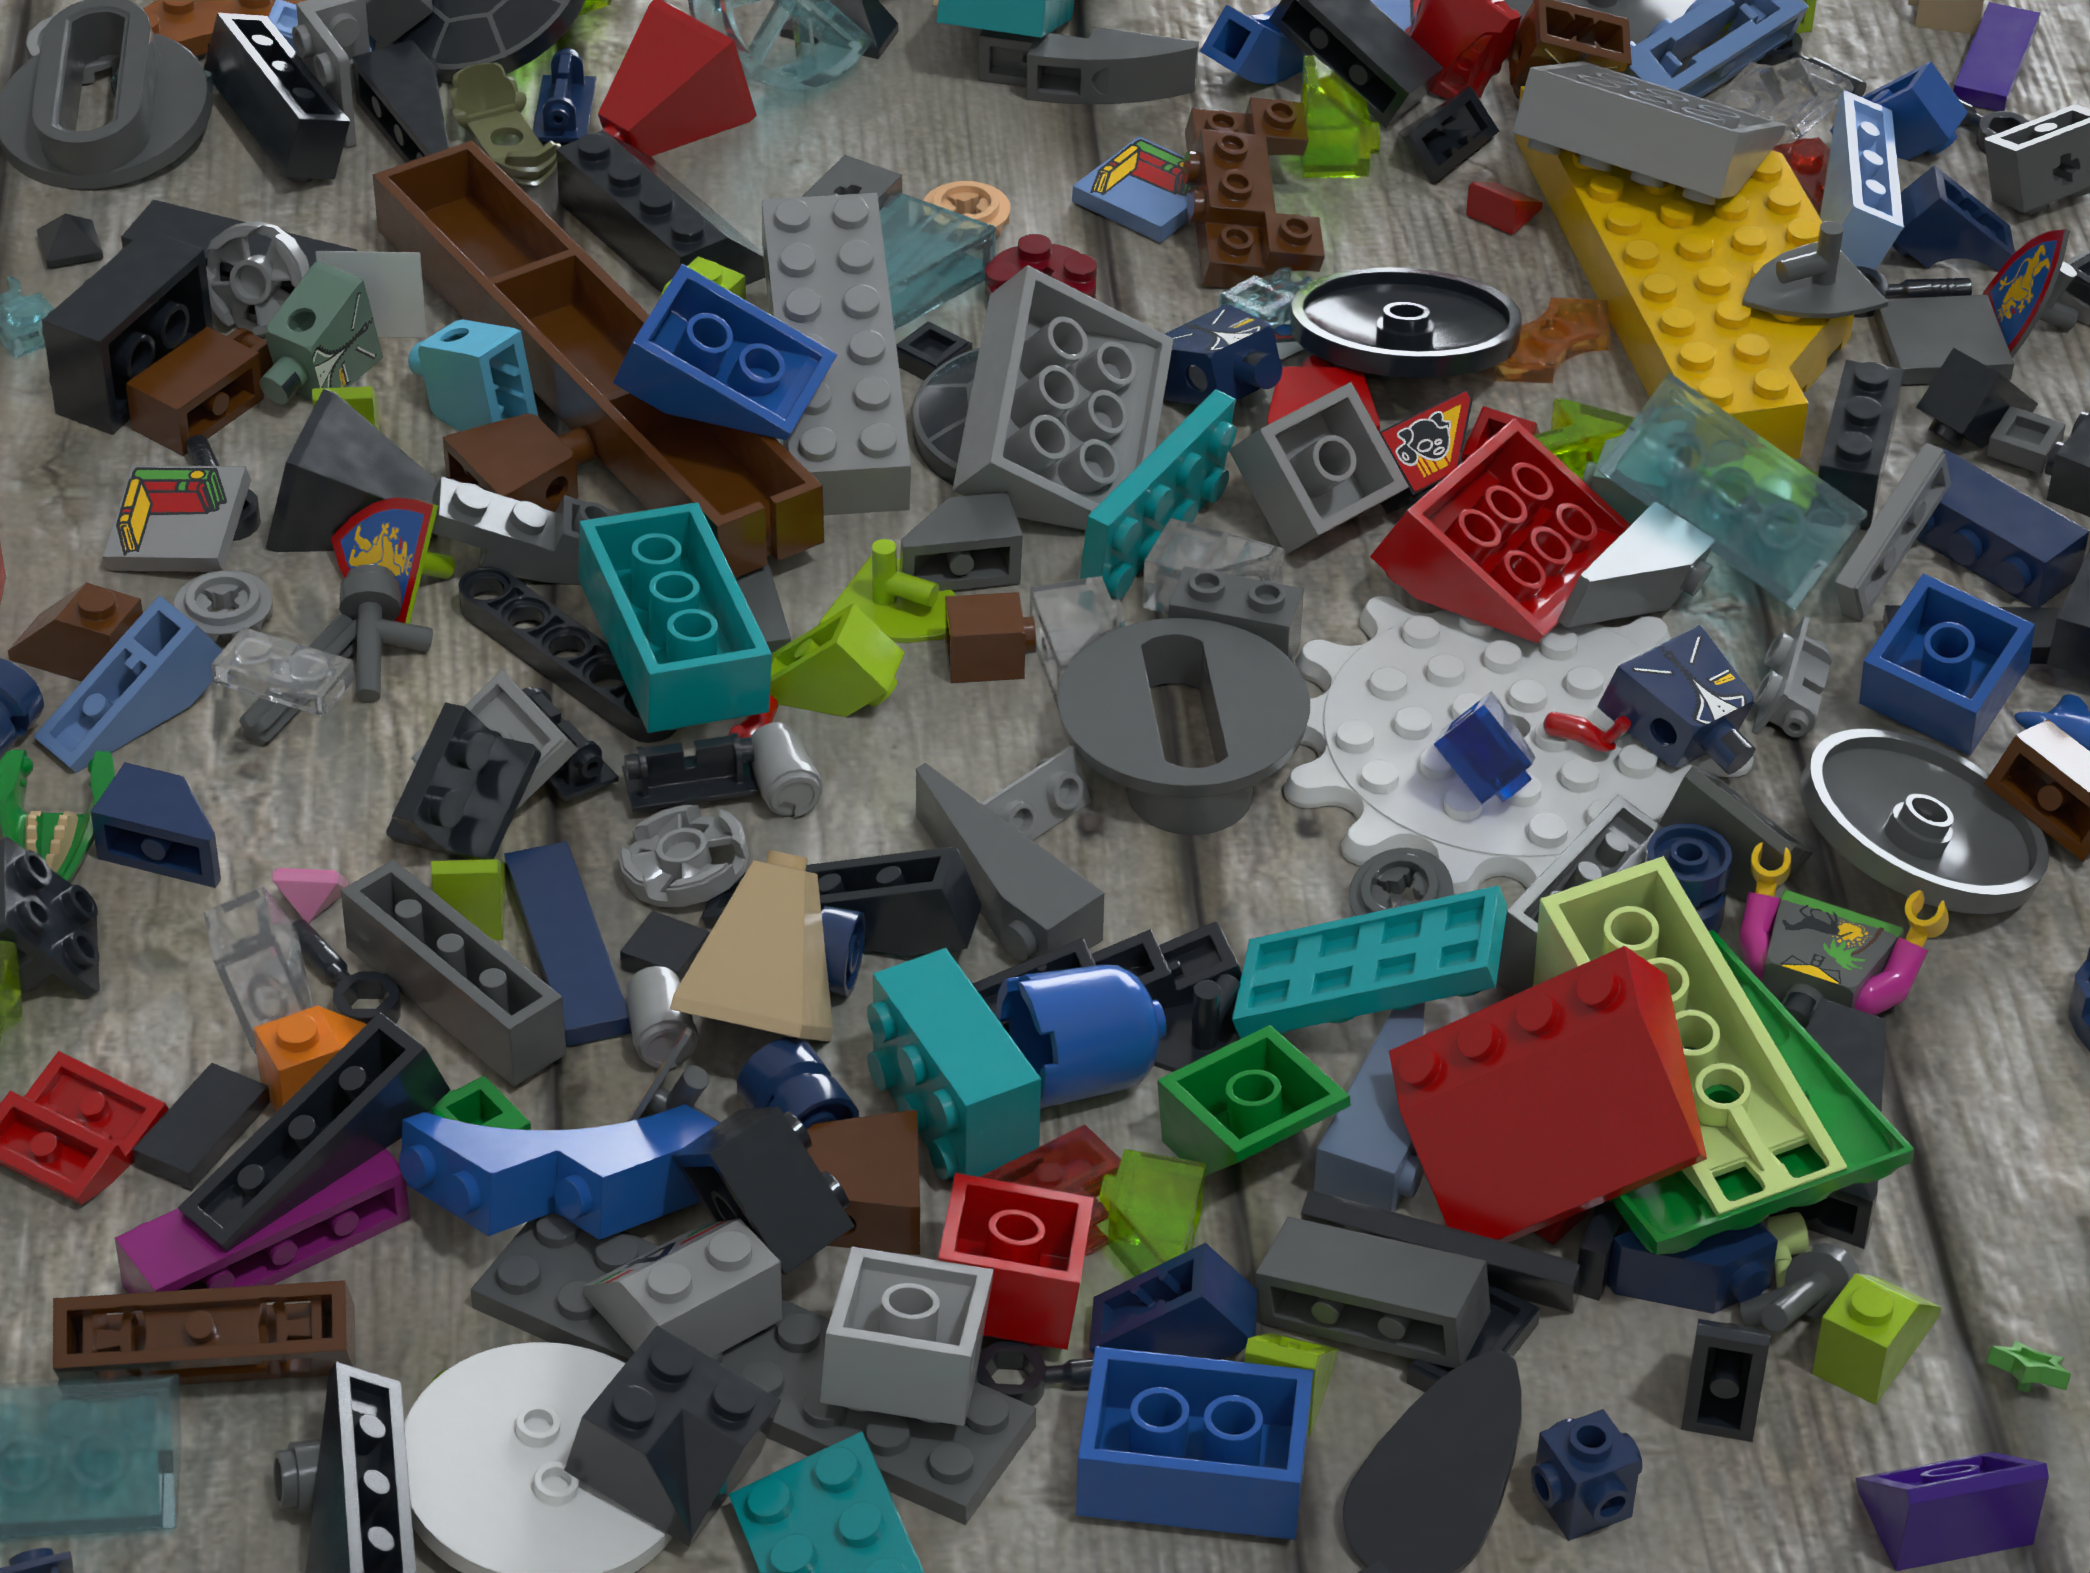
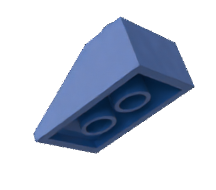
M681 264L632 342L613 384L666 414L788 440L838 354L693 269Z

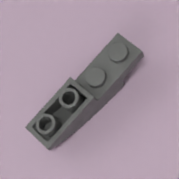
M1093 27L1089 39L1048 33L1040 38L982 29L979 35V81L1026 87V100L1084 105L1122 104L1171 98L1193 93L1196 90L1199 41Z
M441 476L432 498V504L438 505L432 533L479 547L480 567L500 568L513 577L540 582L581 585L578 579L579 521L621 515L623 513L607 509L595 502H585L566 495L563 496L556 512L543 509L532 502L518 501L486 491L475 484L461 483Z

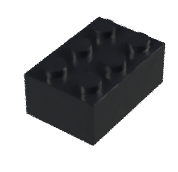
M146 229L41 320L55 414L114 435L130 420L125 383L207 326L214 330L203 248Z

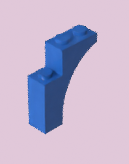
M686 1104L633 1121L571 1130L495 1128L464 1123L422 1112L402 1119V1146L399 1155V1166L407 1186L487 1236L555 1212L601 1240L700 1202L672 1155L719 1123Z

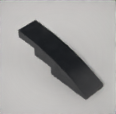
M1215 921L1158 945L1151 929L1092 954L1084 938H1081L972 984L996 1016L998 991L1004 979L1027 974L1098 965H1118L1137 976L1147 989L1152 1000H1157L1162 1008L1165 1009L1193 1001L1194 986L1202 980L1215 982L1220 975L1228 974L1240 982L1242 972L1219 922ZM1009 1021L1000 1022L1009 1034Z

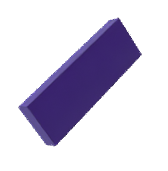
M1993 2L1988 3L1954 84L1953 92L1957 98L1974 107L1993 111H2005L2037 32L2040 12Z

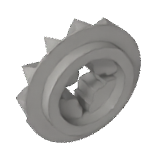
M235 570L214 571L195 577L181 587L175 596L173 604L175 608L198 625L216 644L222 638L229 637L240 643L244 632L261 633L263 621L273 617V598L268 585L252 574ZM231 607L235 608V610L229 611L228 609H230ZM217 608L219 609V611L215 613L213 612V609Z

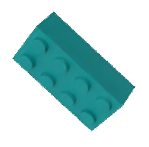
M699 503L579 521L578 579L647 732L674 730L686 726L737 719L769 712L772 653Z

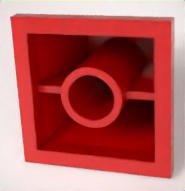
M653 0L649 4L598 112L602 130L651 157L749 123L757 116L734 39L663 0Z

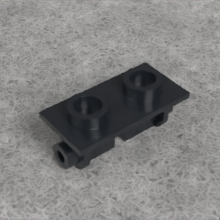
M533 687L522 689L578 748L546 781L564 802L619 781V776L603 761L601 748L594 741H588L569 720L565 721L561 717V712L552 704L551 696L544 689H535Z
M731 733L730 736L695 740L693 756L684 757L682 743L646 748L640 746L636 747V754L624 755L622 772L633 812L759 794L757 782L750 763L754 762V749L751 737L739 739L738 733Z

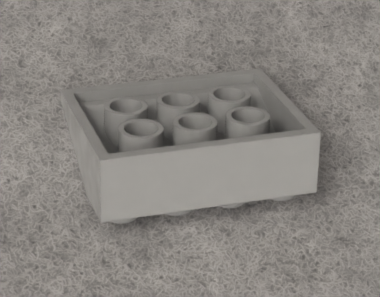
M1580 61L1530 67L1512 133L1529 138L1527 146L1531 149L1547 154L1560 155L1562 148L1581 154L1579 163L1584 166L1610 172L1612 166L1615 165L1631 170L1630 179L1634 182L1650 187L1663 188L1665 181L1684 187L1682 196L1687 199L1714 205L1717 198L1721 199L1737 195L1781 139L1786 124Z
M1027 265L991 293L989 297L952 491L963 496L1008 492L1015 515L1018 518L1086 530L1088 515L1155 450L1173 338Z

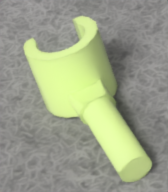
M1799 1212L1773 1216L1767 1221L1766 1228L1778 1240L1774 1261L1777 1289L1785 1286L1786 1270L1792 1261L1791 1255L1800 1254L1808 1249V1231L1805 1221Z

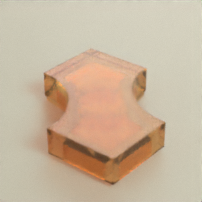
M1550 298L1548 309L1536 320L1521 326L1519 347L1510 358L1495 366V381L1553 383L1556 370L1568 359L1586 352L1608 351L1610 338L1608 300Z

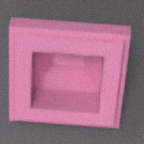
M277 868V871L273 870L272 881L300 916L308 923L341 897V890L347 887L349 882L336 870Z

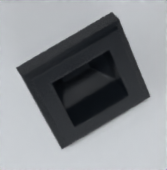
M65 213L37 229L38 240L47 268L51 269L103 259V252L93 220Z

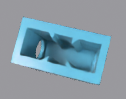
M462 319L452 322L426 340L418 342L412 348L408 359L409 368L414 374L424 377L432 413L436 418L458 431L468 430L526 413L535 414L538 417L520 330Z

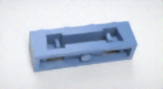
M1695 0L1684 15L1674 21L1670 18L1661 21L1650 32L1648 37L1640 43L1635 44L1633 41H1630L1632 65L1622 73L1701 98L1762 59L1770 50H1776L1790 41L1809 6L1802 0ZM1734 20L1732 26L1728 29L1730 32L1728 35L1693 56L1687 69L1678 74L1683 66L1680 62L1681 60L1719 37L1723 27Z

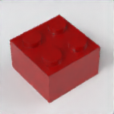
M955 1173L938 1260L994 1269L983 1335L1019 1341L1034 1347L1047 1346L1068 1350L1081 1282L1094 1201L1093 1197Z

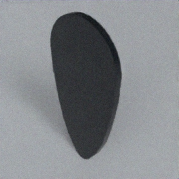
M1502 1350L1488 1351L1462 1363L1437 1380L1408 1408L1377 1443L1352 1479L1344 1499L1343 1524L1354 1554L1365 1567L1380 1560L1392 1573H1459L1478 1555L1500 1509L1514 1463L1522 1425V1389L1517 1363L1509 1353Z

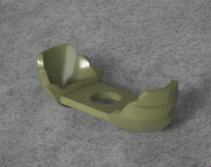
M498 63L473 64L456 72L452 80L453 88L450 90V97L453 106L451 112L457 123L470 133L477 145L517 185L536 187L551 177L557 167L556 148L561 147V144L554 143L553 141L548 142L544 146L541 144L520 114L526 105L527 98L525 93L518 91L514 77L505 75L504 68ZM502 134H513L522 139L519 143L512 146H499L492 142L493 138Z

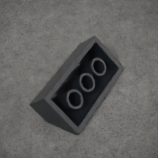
M604 130L585 135L577 141L556 148L559 204L661 294L664 286L673 279L681 264L688 266L698 256L746 275V285L765 278L763 252L651 156Z

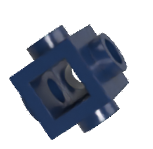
M1604 1409L1577 1419L1567 1418L1561 1420L1549 1429L1539 1433L1536 1464L1531 1469L1532 1489L1568 1541L1632 1517L1638 1475L1642 1472L1643 1467L1640 1451L1633 1438L1628 1433H1621Z

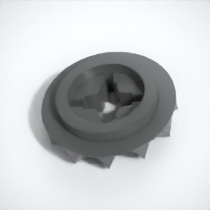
M1405 847L1381 852L1367 860L1352 879L1349 889V900L1355 916L1391 909L1393 905L1390 893L1402 894L1406 887L1410 888L1411 885L1415 901L1403 900L1398 907L1454 895L1453 882L1449 870L1439 858L1421 849Z

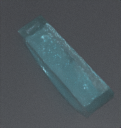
M688 0L692 17L734 39L747 80L781 89L808 90L835 80L860 59L873 41L870 36L828 0H772L774 4L747 48L737 29L732 8L761 0ZM790 15L793 20L796 60L784 66L767 68L762 62ZM814 37L819 40V42L815 46Z

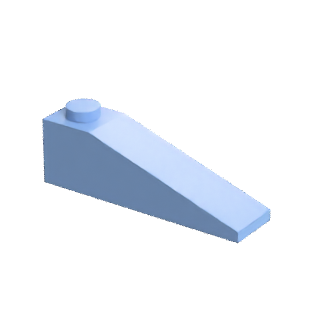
M1843 90L1837 103L1820 219L1822 222L1836 221L1842 224L1844 229L1840 250L1855 266L1876 270L1904 228L1892 110Z

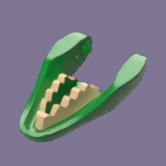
M9 750L0 760V824L3 838L7 836L26 851L32 850L38 853L50 869L70 883L95 840L90 811L115 777L112 754L110 751H95L94 757L88 763V772L91 774V781L89 782L91 804L84 814H76L69 811H64V813H43L42 811L26 813L24 801L28 776L33 771V762L28 757L26 750Z

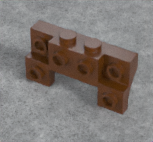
M1250 97L1246 113L1192 108L1185 129L1187 152L1183 163V183L1191 185L1187 205V220L1189 223H1195L1202 286L1237 289L1250 281L1271 274L1288 271L1320 272L1325 258L1320 218L1276 213L1269 156L1272 155L1304 156L1309 142L1304 103L1282 99L1273 100Z

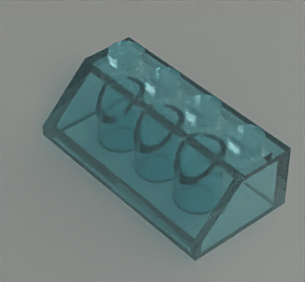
M1670 372L1598 468L1599 473L1647 507H1650L1656 501L1715 538L1716 541L1711 549L1712 553L1794 611L1797 610L1830 570L1866 521L1867 516L1865 509Z
M179 1374L0 1383V1538L177 1528L182 1448Z

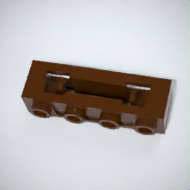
M345 1280L53 1298V1370L67 1392L328 1376L329 1370L335 1362L356 1368L355 1305ZM310 1301V1303L285 1304L286 1302ZM142 1310H143V1313H134V1312H133V1311H142ZM122 1312H123V1314L107 1315V1313H122Z

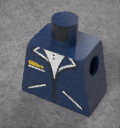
M1223 305L1165 333V335L1173 338V345L1163 400L1200 405L1216 389L1235 398L1237 401L1261 388L1271 389L1281 379L1282 363L1279 358L1274 329L1271 324L1234 306Z
M1700 625L1618 665L1597 705L1613 721L1621 716L1627 717L1631 722L1630 729L1627 732L1671 767L1680 768L1708 754L1729 775L1741 769L1755 752V747L1739 732L1754 704L1753 694Z

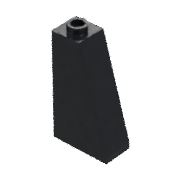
M1822 998L1806 1031L1875 1107L1882 1112L1886 1019ZM1878 1180L1870 1183H1855L1833 1191L1827 1198L1807 1206L1789 1207L1782 1210L1781 1213H1773L1769 1216L1773 1217L1799 1212L1808 1230L1865 1249L1870 1236L1877 1199Z

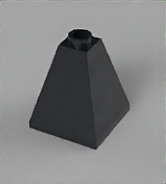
M323 389L285 463L266 549L275 552L334 551L331 537L351 516L372 503L393 497L417 499L432 503L433 492L438 481L338 394ZM434 533L431 534V537L438 538L439 536Z

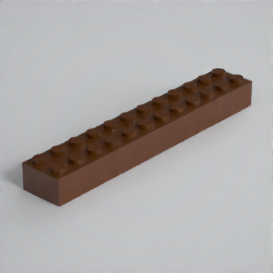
M471 140L372 174L378 231L398 252H420L422 276L464 320L510 327L521 331L533 391L571 430L582 427L588 432L595 447V455L648 510L698 502L735 578L767 566V556L772 555L779 561L824 543L823 485L774 437L666 414L613 384L632 342L648 319L649 314L476 143Z

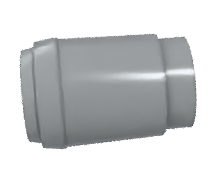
M776 722L761 726L751 735L754 762L750 763L761 791V796L768 808L778 815L802 816L811 811L819 801L822 794L821 776L800 737L795 734L789 725Z
M661 966L642 969L632 976L627 985L626 1005L633 1045L639 1058L651 1067L659 1068L686 1027L693 1030L690 1038L671 1066V1068L677 1067V1064L689 1058L696 1049L698 1031L692 1014L670 1009L672 996L678 988L680 981L675 972Z

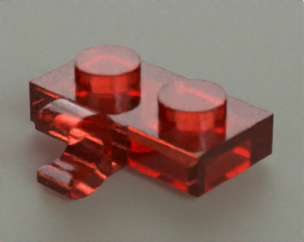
M1084 1124L980 1177L1093 1197L1094 1201L1085 1256L1109 1244V1238L1097 1226V1224L1109 1218V1212L1096 1197L1125 1183V1162Z

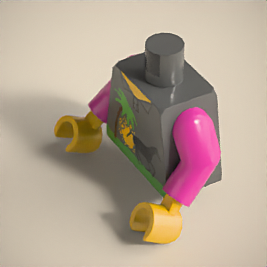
M1763 842L1759 843L1751 855V873L1757 881L1755 893L1748 892L1739 934L1740 951L1745 965L1805 1030L1822 998L1872 1015H1877L1903 1002L1907 998L1928 953V950L1923 948L1926 940L1941 935L1948 926L1949 918L1944 901H1941L1934 917L1928 920H1921L1917 918V914L1922 910L1925 897L1921 890L1912 893L1905 904V914L1910 929L1904 940L1902 939L1904 928L1789 890H1784L1781 899L1774 897L1776 886L1782 885L1790 874L1791 854L1788 848L1785 847L1783 865L1779 869L1768 871L1759 864Z

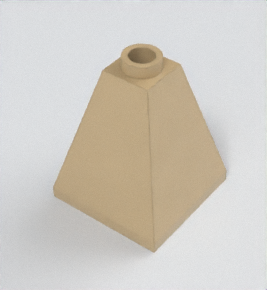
M768 850L766 863L753 860L673 994L671 1010L797 1038L831 1042L833 1021L818 875L806 871L808 858Z

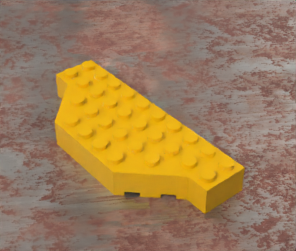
M1521 86L1520 88L1519 106L1525 86ZM1516 134L1515 141L1661 421L1663 422L1675 417L1688 419L1683 463L1689 474L1698 473L1706 468L1763 451L1789 460L1799 459L1801 457L1809 404L1803 392L1806 393L1826 369L1827 359L1835 350L1841 351L1850 340L1854 315L1838 318H1801L1772 314L1742 305L1750 280L1763 265L1784 252L1817 242L1819 238L1820 225L1823 222L1783 154L1771 150L1737 195L1721 199L1717 198L1715 204L1710 205L1683 197L1684 187L1664 181L1663 188H1655L1634 182L1630 179L1632 171L1613 165L1611 171L1608 172L1584 166L1579 163L1581 154L1562 148L1560 155L1547 154L1531 149L1527 146L1529 138Z

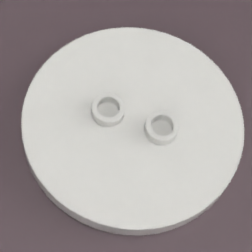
M530 1342L511 1344L478 1353L457 1363L437 1377L418 1397L404 1422L412 1525L423 1542L438 1557L461 1573H635L653 1560L673 1537L564 1471L582 1416L625 1363L604 1353L584 1347L561 1343Z

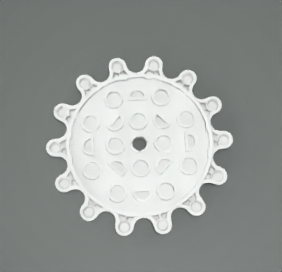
M1377 596L1367 602L1359 617L1360 627L1369 636L1370 641L1362 645L1345 646L1325 640H1312L1303 646L1296 659V667L1300 670L1303 678L1317 684L1324 691V694L1319 697L1310 699V715L1304 737L1300 743L1316 751L1319 758L1292 770L1285 781L1283 792L1285 798L1291 804L1300 808L1310 809L1323 806H1339L1354 814L1357 821L1348 829L1341 843L1342 855L1349 862L1362 866L1367 860L1386 850L1405 847L1421 849L1433 854L1445 864L1451 875L1454 895L1478 890L1479 885L1486 879L1499 876L1514 878L1528 889L1618 794L1659 824L1681 781L1692 766L1713 773L1717 777H1740L1752 769L1754 758L1752 756L1741 769L1728 775L1708 754L1680 768L1671 767L1628 732L1622 733L1614 741L1616 744L1615 750L1600 753L1577 741L1553 737L1545 733L1543 721L1550 712L1584 717L1604 732L1614 724V721L1606 716L1597 705L1618 665L1672 639L1666 623L1659 618L1641 617L1621 627H1604L1596 623L1566 627L1559 623L1539 643H1535L1445 609L1433 613L1414 612L1391 597ZM1504 727L1506 733L1517 734L1523 738L1513 739L1509 735L1500 732V728Z

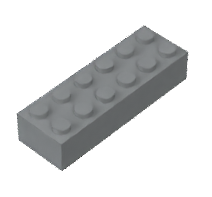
M877 193L762 199V250L769 314L838 354L788 440H783V446L823 485L824 515L910 510L911 461Z

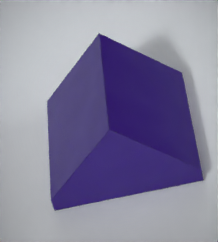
M1988 1452L1857 1477L1855 1479L1858 1494L1896 1572L2033 1545L2049 1475L2047 1463Z

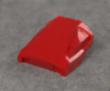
M1421 0L1411 26L1406 28L1405 32L1444 67L1429 91L1450 99L1460 91L1471 86L1478 98H1481L1491 77L1499 74L1503 61L1509 56L1508 52L1522 17L1516 9L1512 10L1504 0Z

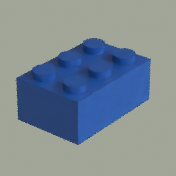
M1095 1346L1078 1453L1076 1516L1296 1540L1309 1429L1313 1370Z

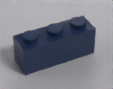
M1944 449L1951 485L1916 540L2031 607H2041L2072 584L2084 561L2090 531Z

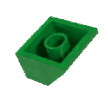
M1271 1025L1157 1080L1162 1142L1200 1178L1236 1164L1351 1106L1350 1095Z

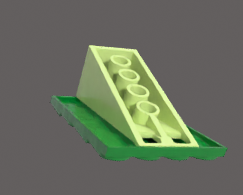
M1664 856L1540 899L1533 986L1623 946L1628 947L1667 975L1707 1159L1611 1199L1613 1205L1643 1246L1651 1253H1654L1655 1256L1688 1250L1698 1245L1705 1238L1726 1230H1740L1752 1227L1762 1222L1770 1214L1789 1207L1807 1206L1827 1198L1833 1191L1855 1183H1870L1891 1175L1899 1167L1912 1163L1915 1149L1719 935L1714 930L1708 931Z

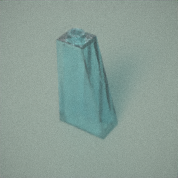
M901 192L880 210L894 331L985 281V268L996 256V226Z

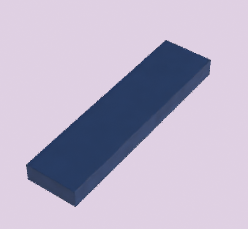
M568 841L504 853L506 873L543 981L563 997L566 1047L630 1034L631 1027L627 1005Z

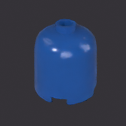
M1098 965L1004 979L998 991L996 1017L999 1022L1009 1021L1010 1037L1041 1078L1040 1108L1122 1091L1139 1085L1150 1074L1158 1054L1159 1040H1163L1166 1035V1019L1161 1004L1157 1000H1152L1147 989L1137 976L1118 965Z

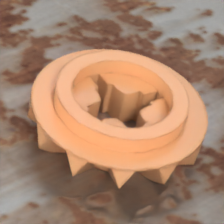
M956 181L943 184L931 190L922 202L924 228L935 230L938 239L954 237L958 244H961L965 239H973L978 243H982L986 235H1001L1003 226L1010 223L1011 207L1008 198L999 189L985 183Z

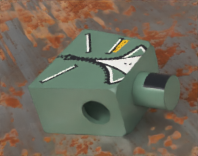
M316 261L266 327L265 337L273 366L259 380V385L264 394L278 404H286L295 394L313 401L312 389L349 387L383 358L363 279L320 261Z

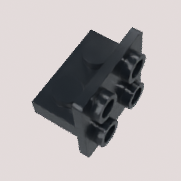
M445 702L393 812L392 819L386 830L387 836L394 842L469 860L494 859L539 762L541 751L534 744L496 736L465 706Z
M7 836L0 840V1005L4 1007L26 991L38 988L52 973L86 998H90L100 990V955L98 951L97 929L98 908L93 897L83 887L70 884L50 869L38 853L32 850L26 851Z

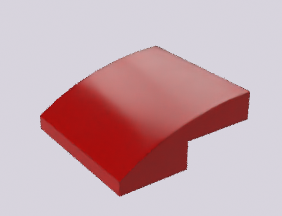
M58 1051L24 1097L10 1090L0 1103V1164L82 1205L112 1184L134 1162L132 1149L169 1108L165 1102Z

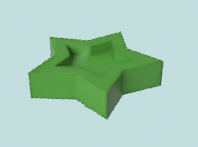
M2014 1341L2012 1347L1991 1346L1986 1363L2010 1372L2018 1380L2016 1388L2022 1392L2029 1393L2033 1383H2041L2067 1390L2071 1373L2062 1367L2064 1357L2036 1351L2017 1341Z

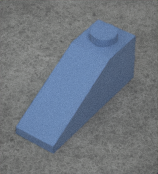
M159 595L33 737L77 773L88 767V763L94 757L95 751H110L112 753L190 707L230 663L232 658L198 625Z

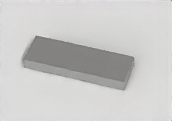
M1926 442L1924 443L1836 578L1835 586L1842 614L1858 621L1866 617L1949 489L1951 481L1944 449Z

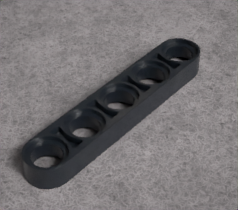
M479 567L468 571L461 577L458 583L461 614L467 621L628 737L645 743L663 741L676 732L677 729L647 732L641 717L635 714L638 710L608 644L500 568ZM483 592L501 594L497 598L488 600L473 598L474 595ZM527 620L541 623L537 627L526 629L512 626L514 623ZM565 649L582 652L578 656L569 658L552 655L559 650ZM608 678L623 681L622 684L615 687H599L593 684L600 679Z

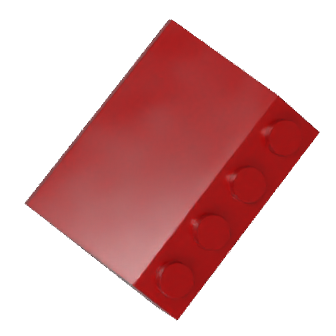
M1512 419L1409 508L1370 555V558L1385 571L1391 581L1402 586L1415 599L1539 643L1560 623L1557 620L1580 575L1631 525L1516 419Z
M1626 946L1389 1050L1399 1110L1447 1227L1509 1243L1707 1159L1667 975Z

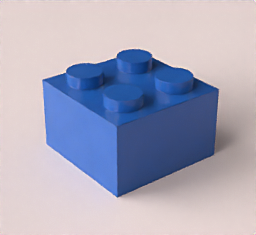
M1923 573L1863 661L1859 704L1971 756L2029 667L2035 624Z

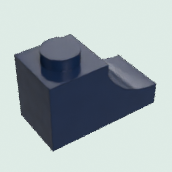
M1936 165L1932 166L1900 193L1904 228L1892 246L1902 256L1909 257L1911 255L1928 269L1936 262L1943 260L1969 259L1982 262L1999 271L2015 253L2010 225Z
M1205 1242L1094 1296L1089 1351L1094 1354L1096 1346L1216 1360L1224 1359L1245 1349L1248 1338L1255 1336L1258 1290Z

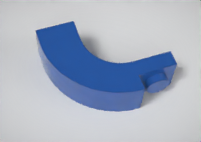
M1226 4L1200 49L1201 53L1237 75L1259 84L1283 82L1315 64L1269 21L1278 5L1259 15H1246Z

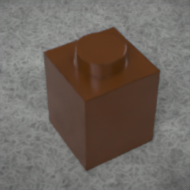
M1019 592L945 596V646L951 683L1025 679V654L1036 653V630L1034 617H1023Z

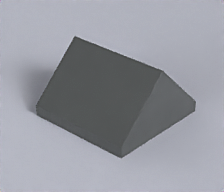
M1693 766L1681 781L1659 823L1662 827L1677 823L1697 824L1711 828L1722 835L1730 845L1732 853V864L1727 889L1745 903L1748 892L1755 893L1757 881L1751 873V855L1759 843L1763 842L1759 864L1768 871H1774L1783 865L1785 847L1788 848L1791 854V866L1787 880L1813 854L1812 851L1716 775ZM1782 885L1776 886V891H1777Z

